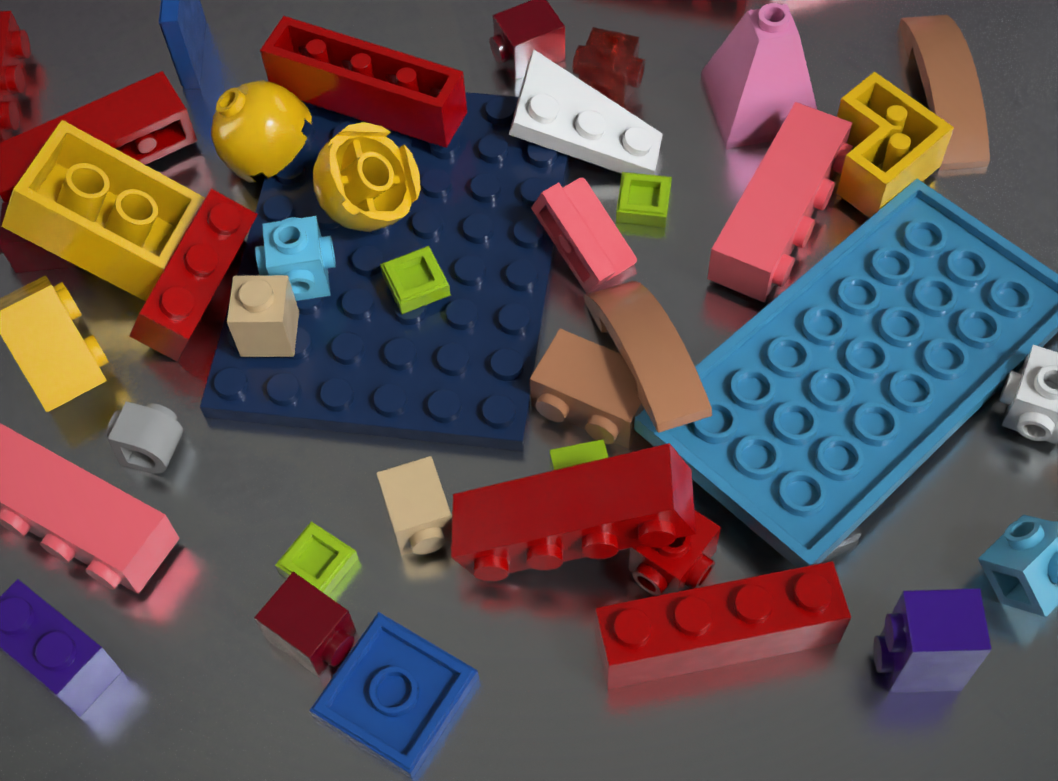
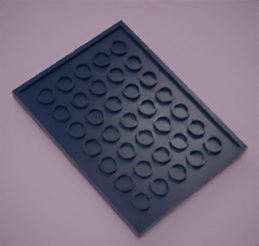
M465 92L467 114L447 148L387 129L391 132L386 136L387 138L392 140L398 148L405 144L412 153L420 174L421 190L418 199L411 204L410 212L393 225L371 232L345 228L333 221L320 207L314 192L313 167L319 152L328 141L346 126L365 121L303 102L308 107L312 116L311 124L305 119L301 131L307 136V140L291 163L270 178L265 176L255 211L258 215L250 228L237 276H260L255 248L257 246H264L262 224L278 222L292 217L305 218L316 216L321 237L331 236L334 247L336 267L328 269L331 296L296 301L299 309L294 357H240L227 324L228 305L200 404L204 417L524 452L531 408L530 377L537 367L555 252L553 241L531 207L543 191L558 182L562 188L565 187L569 155L509 135L519 97ZM429 246L449 284L451 295L401 314L382 275L380 264Z

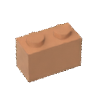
M560 328L530 377L531 406L535 407L541 415L555 422L567 421L585 429L595 440L604 439L605 444L617 443L628 449L630 448L637 435V432L634 430L635 417L644 410V407L638 398L636 380L620 353Z

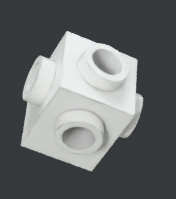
M1033 344L1019 373L1011 370L1004 383L999 402L1007 404L1008 407L1002 426L1018 431L1022 436L1030 440L1047 441L1056 445L1058 444V352Z

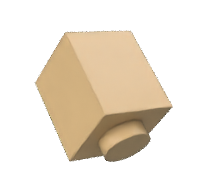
M288 275L233 276L227 324L240 357H294L299 309Z
M432 456L377 472L378 481L401 556L412 552L415 554H428L440 549L447 541L452 540V516Z

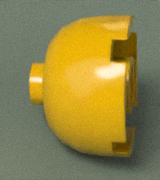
M264 80L249 82L237 88H230L220 96L213 116L211 138L217 155L230 170L247 182H256L252 176L262 172L267 178H270L293 161L307 140V136L301 132L305 119L311 124L312 116L308 107L283 86Z
M366 122L346 126L324 145L313 167L314 192L320 207L333 221L345 228L371 232L388 227L410 212L411 204L418 199L421 190L420 174L413 155L405 144L398 148L392 140L387 138L386 136L391 132L382 126Z

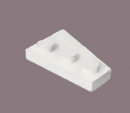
M533 49L525 72L509 135L619 173L628 172L653 175L656 170L663 134Z

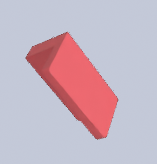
M578 178L563 188L558 182L543 191L531 207L586 294L626 271L637 262L635 254L585 178Z

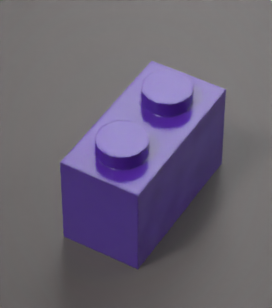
M19 579L0 596V651L77 716L81 717L122 670L98 643Z
M980 588L902 592L892 613L886 614L885 626L881 634L876 635L874 638L875 666L879 673L886 672L889 693L962 691L992 650Z

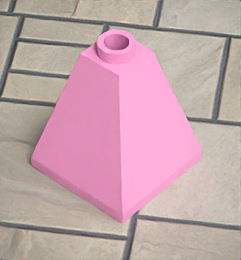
M769 3L760 9L748 10L701 71V79L726 149L773 141L795 102L817 109L799 32L787 4Z

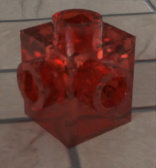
M593 27L586 45H579L576 49L572 67L573 74L579 75L580 80L626 109L633 88H639L645 70V59L639 58L640 37Z

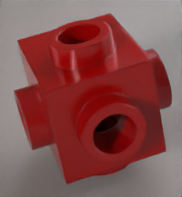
M694 509L695 535L676 538L672 544L664 547H647L642 545L630 548L629 571L632 572L634 580L644 590L655 596L662 595V593L668 594L684 591L688 587L691 589L699 588L704 584L714 568L715 561L710 558L716 552L721 527Z

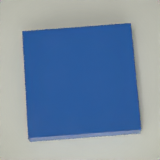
M161 0L159 25L180 84L184 89H200L206 17L201 1Z
M378 612L309 711L313 718L413 780L479 678L478 670Z

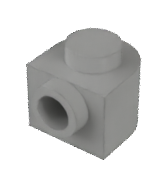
M127 401L122 410H117L112 415L107 429V439L119 465L154 474L165 472L183 434V428L177 421L176 414L167 407L153 403L142 406Z

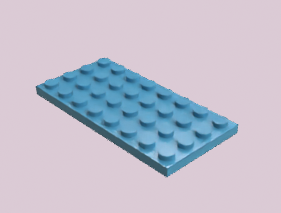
M915 179L695 366L712 407L711 417L658 433L644 409L635 417L634 430L654 447L670 443L691 468L692 479L796 568L820 564L1004 385L1011 370L1017 372L1022 367L1033 344L1043 347L1058 332V274L919 179Z

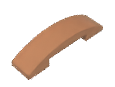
M948 15L901 18L899 26L908 59H916L929 109L954 127L938 171L988 167L990 151L984 102L975 64L961 30Z
M630 281L584 295L585 304L601 333L609 332L637 383L638 398L658 433L712 416V407L682 339L661 304L644 285L637 281Z

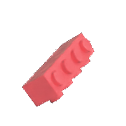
M798 102L794 103L711 249L708 280L764 303L774 285L784 286L794 264L795 258L790 256L794 247L797 246L802 249L805 247L815 224V219L811 218L815 208L821 211L826 208L835 186V182L831 181L835 172L842 173L846 154L854 149L853 145L847 143L852 122Z
M0 423V524L22 538L28 532L42 539L40 545L64 563L68 564L74 557L87 564L88 566L85 571L105 587L115 590L120 583L139 594L180 539L167 516Z

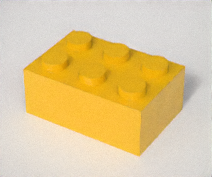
M61 120L14 187L1 227L147 301L205 197Z

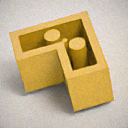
M874 71L844 95L840 101L837 117L852 122L847 143L853 145L854 149L846 154L837 194L868 218H871L915 179L923 182L941 167L954 127Z
M45 275L0 298V335L45 411L49 412L106 382L107 380L100 367L109 363L93 334L83 339L77 330L73 320L82 316L63 282L52 286Z

